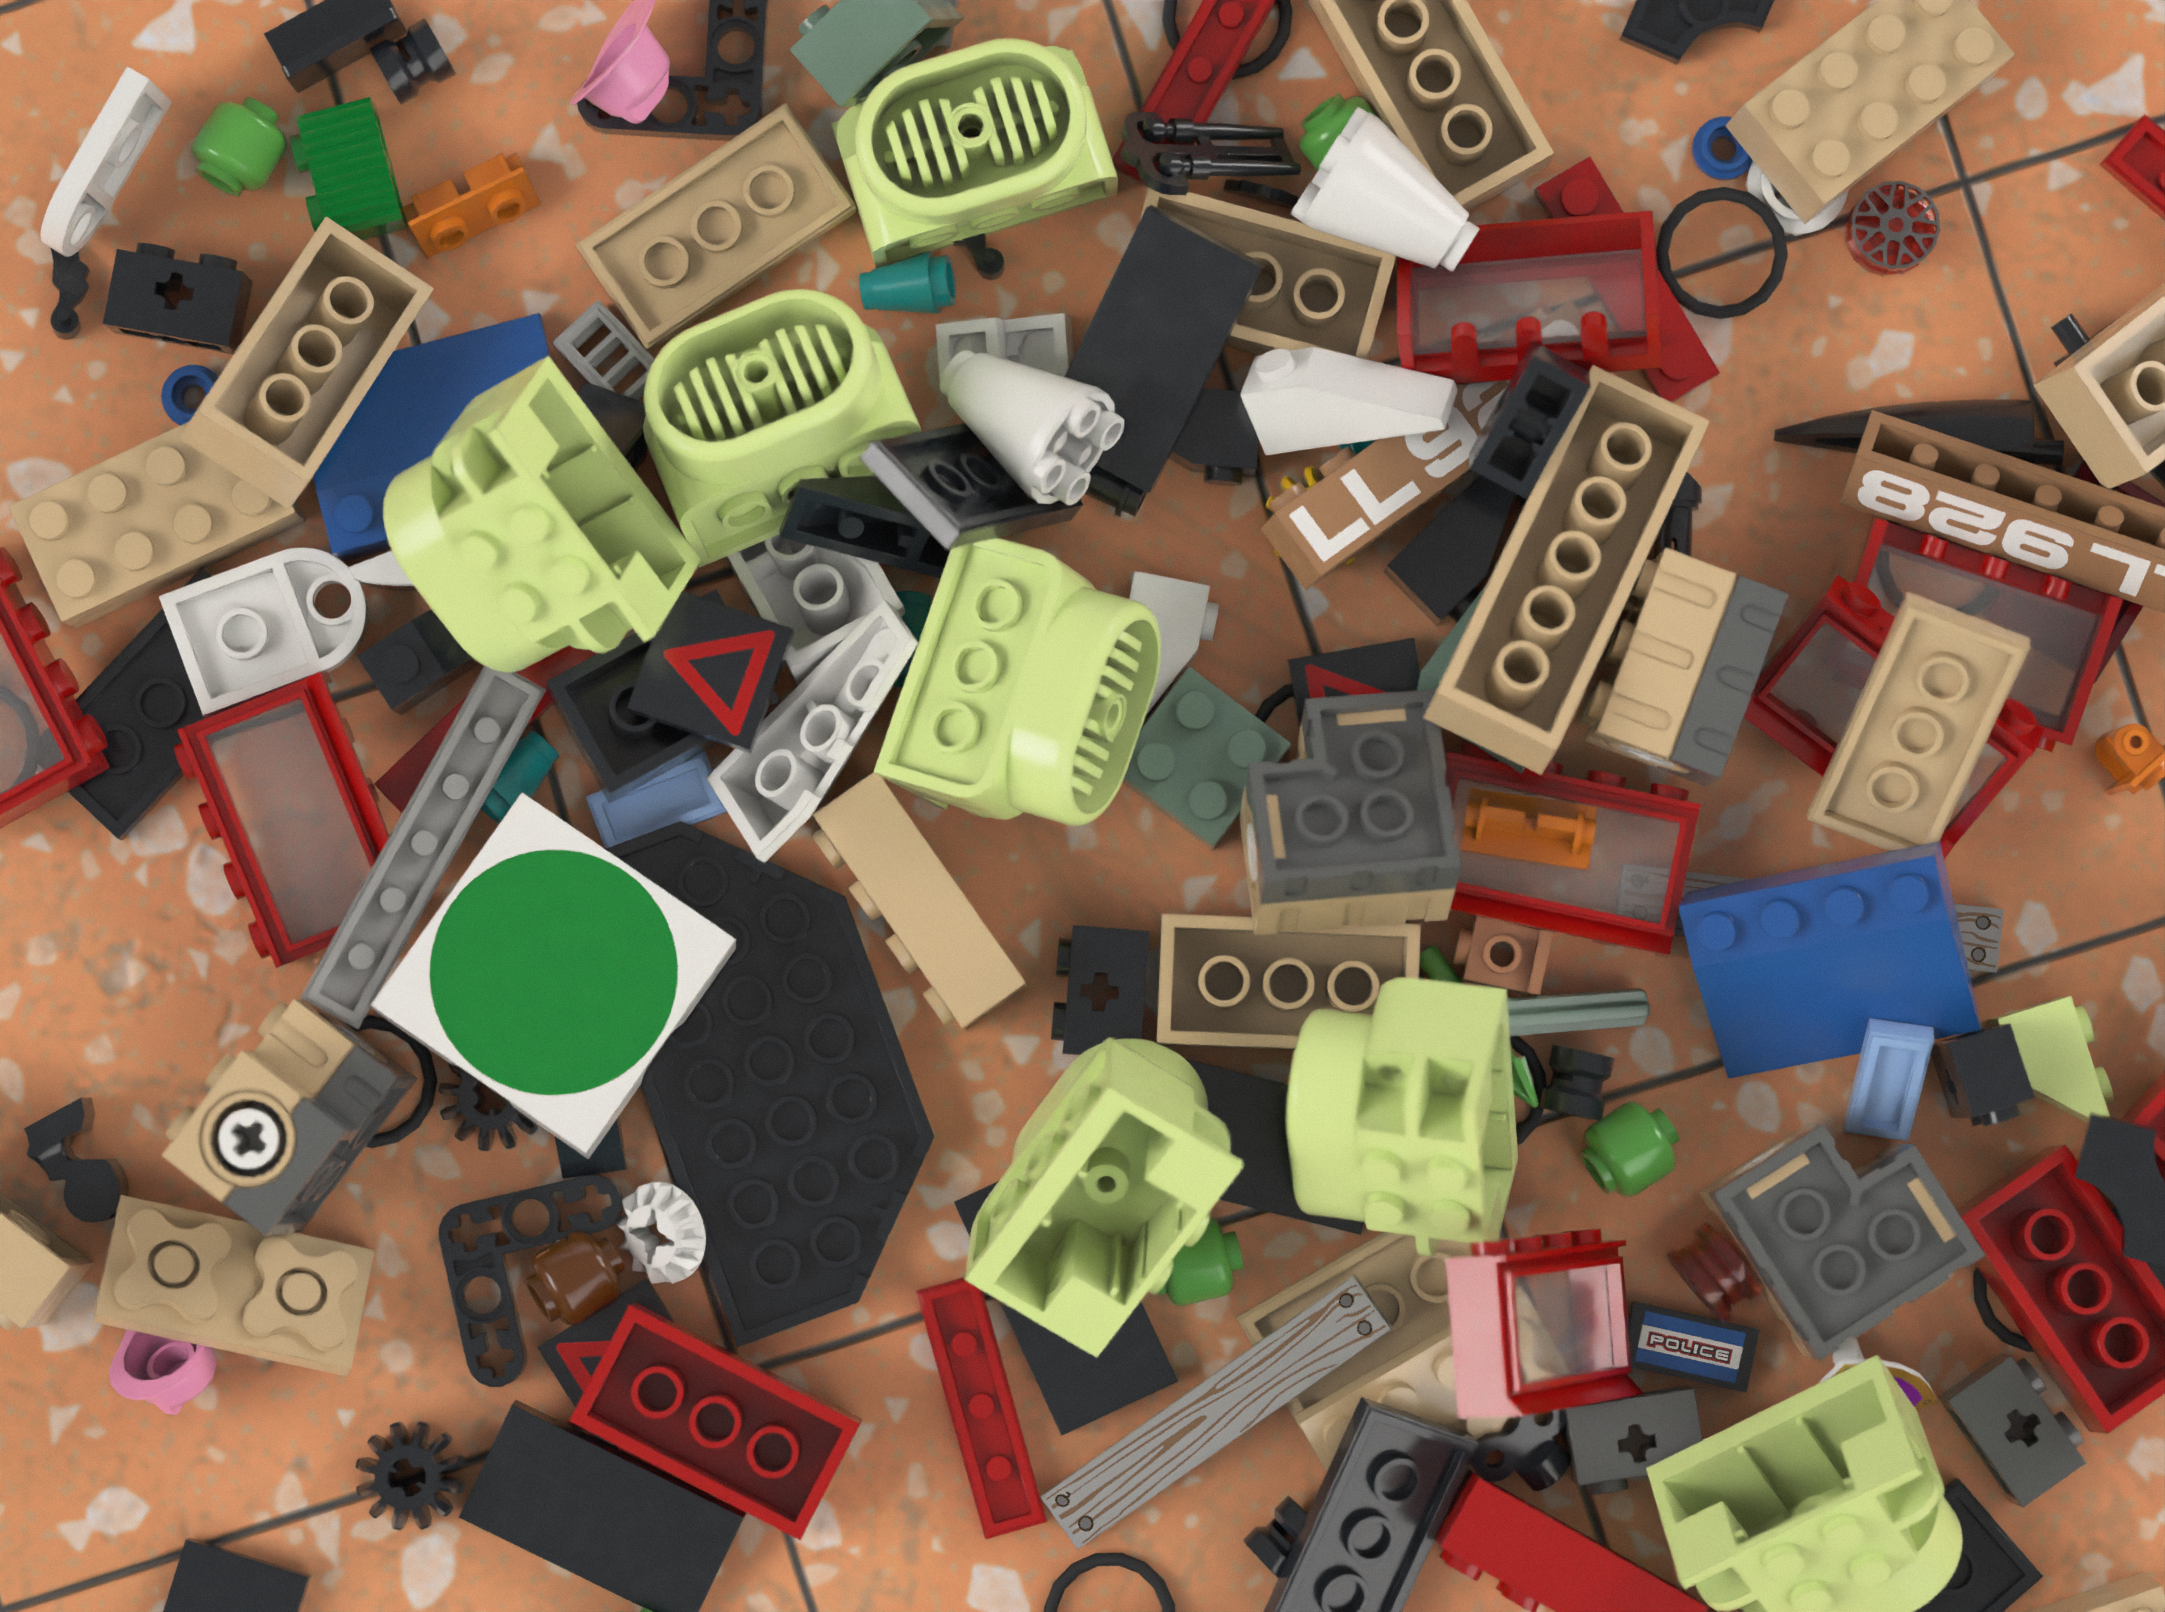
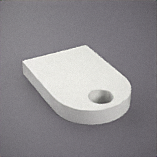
M126 67L61 179L43 219L40 234L41 242L66 257L77 253L99 228L172 103L150 79L129 67Z
M301 547L282 550L159 596L201 712L206 718L318 672H330L338 668L358 649L365 635L368 623V604L361 583L353 579L350 568L337 557L314 548ZM340 584L346 587L351 595V604L348 611L341 617L334 619L321 616L315 606L318 592L326 585Z

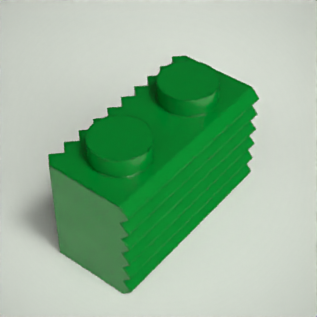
M368 97L296 116L300 134L290 136V144L299 172L310 171L316 195L306 197V205L314 232H316L325 217H328L361 240L379 237L383 234H390L408 228L377 106L372 99Z

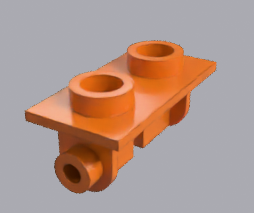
M501 152L496 157L463 172L471 190L462 195H459L453 180L450 178L419 194L411 196L413 202L402 207L408 220V225L427 259L443 251L457 249L468 239L499 224L515 221L524 212L541 204L517 153L505 158Z
M2128 724L2117 730L2108 731L2097 739L2094 748L2096 759L2115 780L2105 790L2108 795L2129 790L2134 795L2142 788L2147 791L2165 777V745H2161L2144 726Z
M1470 788L1460 851L1588 871L1591 848L1595 836L1598 807Z

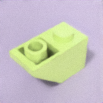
M2072 996L2058 997L1987 1020L1988 1025L2011 1024L2034 1096L2088 1123L2090 1112L2110 1117L2107 1105L2114 1102L2112 1087L2102 1066L2094 1068L2087 1043L2094 1042L2093 1028L2083 1005L2075 1007Z

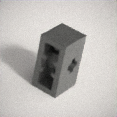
M2000 1353L1938 1396V1398L2009 1500L2018 1506L2024 1507L2086 1464L2076 1449L2084 1441L2073 1423L2062 1411L2053 1416L2039 1395L2047 1390L2046 1386L2031 1364L2025 1358L2016 1363L2012 1356ZM2011 1412L2029 1417V1420L2022 1426L2027 1435L2023 1440L2010 1435L2005 1436L2004 1434L2011 1427V1423L2006 1416Z
M1687 1385L1647 1391L1644 1392L1645 1394L1565 1408L1566 1422L1564 1431L1567 1450L1571 1457L1572 1481L1578 1486L1589 1484L1591 1495L1629 1489L1627 1478L1648 1475L1647 1467L1702 1441L1694 1388ZM1635 1424L1637 1431L1649 1435L1650 1443L1641 1445L1639 1447L1640 1456L1633 1459L1630 1452L1618 1448L1617 1440L1627 1438L1629 1434L1628 1426Z

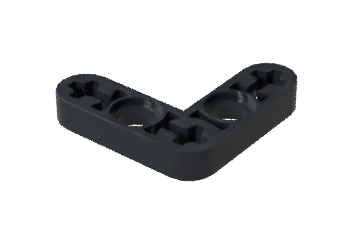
M709 0L705 77L669 75L667 90L679 91L687 99L688 107L682 119L675 123H663L654 117L652 111L643 122L638 124L610 115V118L602 119L597 107L589 106L590 102L583 98L577 103V106L586 125L595 132L611 135L730 141L760 121L763 107L769 0H744L745 15L757 13V21L755 22L738 16L719 20L721 11L733 15L734 0ZM733 31L745 32L751 36L755 45L752 56L741 64L727 63L721 58L718 51L721 39L724 35ZM696 92H707L705 101L710 106H724L728 102V95H739L742 106L751 108L750 113L739 115L737 125L729 126L726 125L723 114L704 112L707 124L704 126L695 125L699 113Z
M586 1175L469 1202L450 1209L442 1218L439 1226V1242L466 1363L471 1375L479 1383L489 1387L507 1385L515 1381L523 1373L527 1363V1349L505 1254L553 1243L572 1231L579 1230L592 1234L612 1227L620 1218L624 1206L621 1190L610 1178L602 1175ZM589 1185H595L598 1194L610 1195L611 1206L602 1210L603 1220L593 1222L590 1213L586 1212L570 1215L567 1218L573 1228L568 1231L560 1230L561 1210L556 1199L553 1197V1192L565 1191L564 1204L584 1199L586 1197L585 1187ZM527 1199H535L542 1202L549 1212L547 1229L535 1237L523 1235L514 1224L516 1207ZM495 1205H502V1227L510 1240L509 1244L498 1245L499 1232L477 1238V1249L474 1251H468L467 1244L464 1241L454 1242L452 1230L461 1226L462 1215L470 1214L473 1223H484L496 1220L490 1208ZM478 1276H486L493 1279L501 1290L499 1305L490 1313L480 1314L473 1311L465 1299L467 1285ZM506 1315L509 1329H497L496 1334L501 1349L512 1348L514 1360L505 1364V1375L496 1376L492 1366L482 1367L480 1362V1355L487 1353L490 1348L487 1331L474 1337L471 1323L488 1324Z

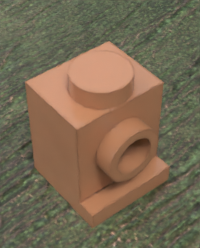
M1476 916L1472 920L1471 929L1459 928L1452 964L1463 966L1460 977L1461 981L1538 996L1541 993L1553 932ZM1497 942L1507 943L1513 950V959L1505 967L1495 965L1490 958V949Z

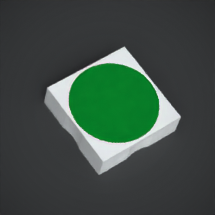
M521 793L371 1006L378 1015L451 1065L460 1067L507 1099L513 1108L589 1159L641 1085L648 1065L669 1035L686 1021L735 951L736 939L530 797Z

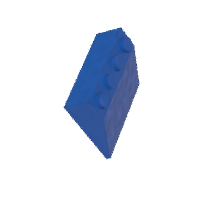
M540 313L393 351L313 475L333 555L344 562L391 549L383 517L384 498L391 481L402 471L433 455L435 448L467 404L476 396L547 356L552 360Z
M1940 841L1688 891L1678 906L1692 968L1728 1078L1860 1054L1869 1018L1930 1026L1934 1030V1039L1981 1031V1022Z

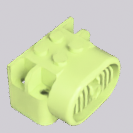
M1013 38L995 39L908 65L891 73L873 89L865 102L858 103L856 106L849 108L839 121L831 123L876 269L928 251L933 252L953 246V242L957 240L962 241V239L982 233L989 235L1117 195L1118 176L1090 87L1087 86L1082 67L1074 56L1072 49L1067 50L1057 46L1043 47L1034 42Z
M793 289L776 292L683 331L673 338L657 355L650 367L645 382L644 406L646 416L643 424L644 438L679 526L686 540L701 559L699 567L779 535V529L799 479L876 476L860 459L872 441L922 432L889 353L878 333L873 328L863 324L858 315L844 302L815 290Z
M549 356L481 393L469 402L435 448L433 455L399 473L391 481L384 498L383 517L387 538L403 572L460 646L484 666L500 672L523 670L568 645L578 649H590L596 653H606L618 646L627 631L632 628L635 629L644 642L653 638L701 562L700 557Z
M999 538L952 548L874 773L936 807L947 809L948 805H952L983 818L1010 819L1019 816L1022 812H1026L1070 826H1082L1094 821L1110 805L1123 782L1155 690L1161 659V636L1154 614L1145 604L1139 601L1096 590L1089 580L1053 555L1040 549Z
M1395 978L1387 981L1380 988L1373 1015L1317 1009L1307 1017L1300 1031L1294 1052L1287 1100V1137L1296 1202L1303 1212L1309 1215L1363 1221L1366 1223L1367 1230L1415 1236L1417 1254L1433 1257L1439 1239L1465 1243L1498 1240L1518 1161L1506 989L1416 978Z
M1108 1038L1103 1043L1079 1055L1065 1070L1024 1125L1014 1146L1011 1166L990 1192L977 1213L970 1234L965 1280L1097 1358L1145 1294L1150 1292L1154 1295L1164 1286L1173 1269L1174 1261L1172 1259L1184 1244L1192 1247L1200 1239L1210 1219V1213L1208 1212L1243 1168V1161L1230 1154V1133L1226 1125L1217 1116L1208 1112V1101L1204 1085L1189 1062L1177 1052L1164 1045L1136 1038L1116 1040Z
M1878 1355L1646 1468L1679 1580L1685 1589L1696 1584L1698 1592L1707 1605L1717 1611H1730L1739 1608L1741 1612H1914L1931 1601L1945 1587L1954 1574L1961 1556L1963 1542L1961 1525L1956 1513L1943 1496L1945 1488L1918 1413Z

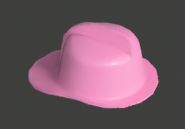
M633 0L606 38L587 80L572 97L571 105H575L585 98L606 113L615 117H622L634 124L643 122L664 97L669 86L670 66L668 55L646 25L656 0Z
M126 1329L121 1345L114 1355L109 1369L110 1384L122 1397L132 1400L146 1399L148 1402L155 1404L164 1413L176 1415L180 1412L185 1402L192 1400L203 1392L212 1381L217 1368L216 1354L214 1348Z

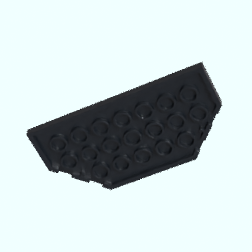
M682 821L606 848L605 850L736 939L735 951L686 1021L669 1035L648 1065L641 1087L678 1188L691 1198L702 1217L706 1234L704 1258L737 1348L858 1303L935 1136L846 897L769 861L764 863L757 859L754 854Z

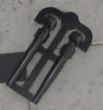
M1135 112L1125 118L1121 129V136L1124 141L1121 151L1122 159L1128 165L1137 169L1141 180L1147 187L1161 194L1186 195L1190 186L1187 180H1207L1209 176L1299 175L1301 173V165L1295 163L1283 138V128L1225 123H1193L1190 118H1171L1168 123H1165L1163 118H1158L1156 112ZM1165 139H1168L1169 143L1171 144H1190L1193 140H1196L1197 145H1171L1152 143H1163ZM1271 139L1270 143L1272 146H1214L1211 140ZM1153 162H1159L1157 166L1159 172L1156 170Z

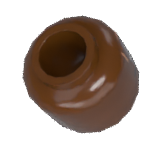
M576 1230L556 1240L532 1256L530 1261L531 1275L525 1278V1284L536 1305L549 1322L559 1318L563 1323L575 1326L618 1300L620 1284L616 1275L624 1271L625 1267L616 1249L606 1237L595 1242L586 1232Z

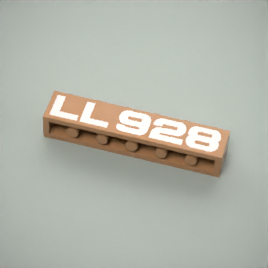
M1571 302L1553 315L1545 306L1530 316L1537 318L1541 322L1543 340L1581 337L1580 319L1582 316ZM1510 380L1457 384L1458 392L1445 430L1373 440V444L1357 455L1348 446L1319 468L1325 477L1308 490L1304 488L1301 482H1298L1269 504L1275 513L1260 529L1305 590L1311 588L1473 471L1469 469V452Z
M1874 410L1871 411L1845 484L1840 504L2165 613L2164 507Z

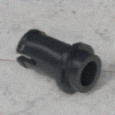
M1095 465L1089 472L1091 479L1085 495L1116 508L1115 515L1122 517L1124 512L1135 517L1147 492Z

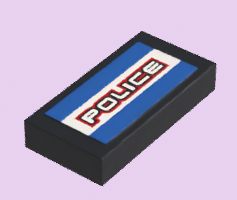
M1632 1301L1628 1317L1631 1367L1747 1392L1760 1330L1725 1321L1723 1324L1716 1319Z

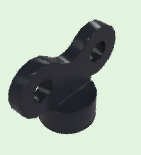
M1565 1409L1550 1411L1548 1419L1543 1422H1536L1534 1420L1535 1414L1517 1416L1516 1421L1508 1430L1488 1433L1478 1438L1479 1444L1470 1461L1474 1472L1486 1481L1496 1482L1507 1478L1514 1470L1534 1491L1544 1490L1553 1485L1564 1475L1571 1461L1570 1454L1553 1437L1565 1426ZM1494 1450L1502 1452L1501 1459L1497 1463H1486L1485 1459L1489 1452Z

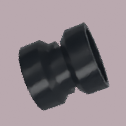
M425 18L409 26L406 36L396 42L384 40L370 48L374 59L400 104L418 96L419 89L424 84L430 81L441 83L456 75L455 70Z
M1552 1045L1548 1062L1553 1071L1550 1085L1542 1090L1539 1108L1600 1121L1605 1107V1101L1601 1096L1602 1085L1604 1081L1611 1077L1615 1058Z
M1289 1495L1275 1508V1518L1267 1526L1255 1527L1243 1539L1248 1548L1277 1578H1279L1308 1515ZM1288 1533L1295 1539L1292 1544L1285 1537Z

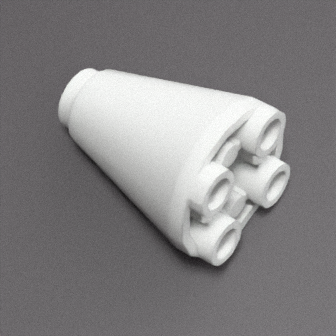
M1357 107L1342 133L1339 134L1320 164V169L1290 213L1312 229L1432 268H1436L1438 264H1441L1451 272H1453L1480 229L1467 221L1470 214L1379 118L1360 107Z
M970 350L958 353L949 362L940 380V391L948 397L949 405L1027 496L1038 504H1052L1060 500L1066 505H1073L1080 500L1090 484L1091 476L1089 472L1098 462L1102 452L1109 450L1116 444L1124 429V419L1114 412L1113 400L1100 388L981 352L975 354Z

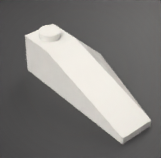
M779 535L726 556L758 617L794 630L795 634L784 664L797 686L884 599L893 605L901 618L906 613L903 604L878 562L780 538Z
M885 599L763 720L752 753L735 748L707 777V780L757 859L764 863L823 803L918 645V641L896 609Z

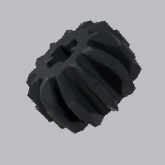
M449 1063L451 1071L463 1080L460 1085L440 1083L438 1091L443 1095L458 1096L459 1104L445 1107L440 1111L443 1120L455 1119L461 1115L465 1116L466 1120L455 1132V1137L459 1141H465L473 1134L477 1127H480L478 1149L490 1151L494 1143L495 1130L497 1129L502 1144L506 1149H512L517 1146V1137L512 1127L514 1123L529 1135L536 1133L538 1130L537 1124L513 1108L504 1097L503 1099L508 1104L502 1112H500L499 1108H491L489 1114L481 1108L486 1097L479 1091L484 1083L462 1068Z
M401 1421L391 1424L390 1436L393 1446L384 1437L375 1434L368 1440V1444L381 1459L361 1457L356 1462L357 1469L374 1474V1480L366 1481L356 1487L357 1494L359 1496H367L377 1491L381 1499L372 1505L369 1514L373 1518H378L390 1506L394 1507L391 1521L392 1528L396 1530H401L405 1527L410 1510H412L415 1523L419 1529L422 1530L430 1527L432 1516L428 1504L438 1514L448 1516L454 1510V1507L441 1493V1490L454 1494L462 1493L465 1489L466 1484L464 1481L458 1478L447 1477V1471L457 1469L465 1464L464 1456L454 1455L444 1460L440 1452L450 1445L452 1436L445 1432L437 1437L431 1445L427 1444L430 1424L426 1421H420L416 1424L411 1441L409 1440L406 1427ZM408 1458L412 1467L418 1468L423 1466L426 1478L417 1482V1485L421 1488L420 1492H413L410 1483H398L396 1472L405 1468L400 1462L402 1459Z

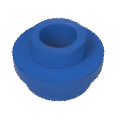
M1728 116L1716 117L1704 123L1697 131L1692 143L1693 159L1700 171L1712 179L1721 181L1732 180L1741 176L1749 169L1753 161L1725 125L1732 118ZM1719 139L1729 141L1734 147V156L1729 160L1717 158L1712 151L1713 142Z
M187 365L172 372L166 379L161 393L162 405L169 418L178 425L189 422L198 408L190 409L186 407L184 403L186 392L192 387H201L207 396L219 377L210 369L200 365Z

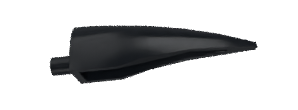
M1978 399L1883 406L1825 416L1774 431V441L1856 453L1871 411L1874 410L2033 464L2061 466L2064 455L2063 440L2034 438V413L2031 400Z

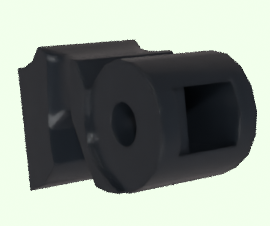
M92 1097L79 1098L27 1126L24 1130L29 1142L28 1157L42 1167L50 1181H66L63 1198L70 1213L83 1222L95 1223L115 1218L120 1196H129V1186L126 1174L116 1159H81L75 1156L71 1146L74 1138L83 1132L91 1130L93 1126L95 1110Z

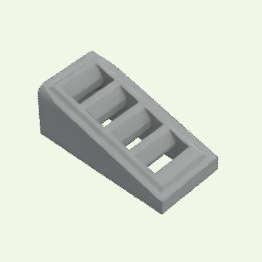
M597 300L554 340L553 344L588 383L616 392L613 388L640 363L647 372L622 394L639 400L644 395L646 378L655 359L600 300ZM604 325L610 334L589 354L583 357L577 349ZM622 344L629 352L602 377L595 369Z

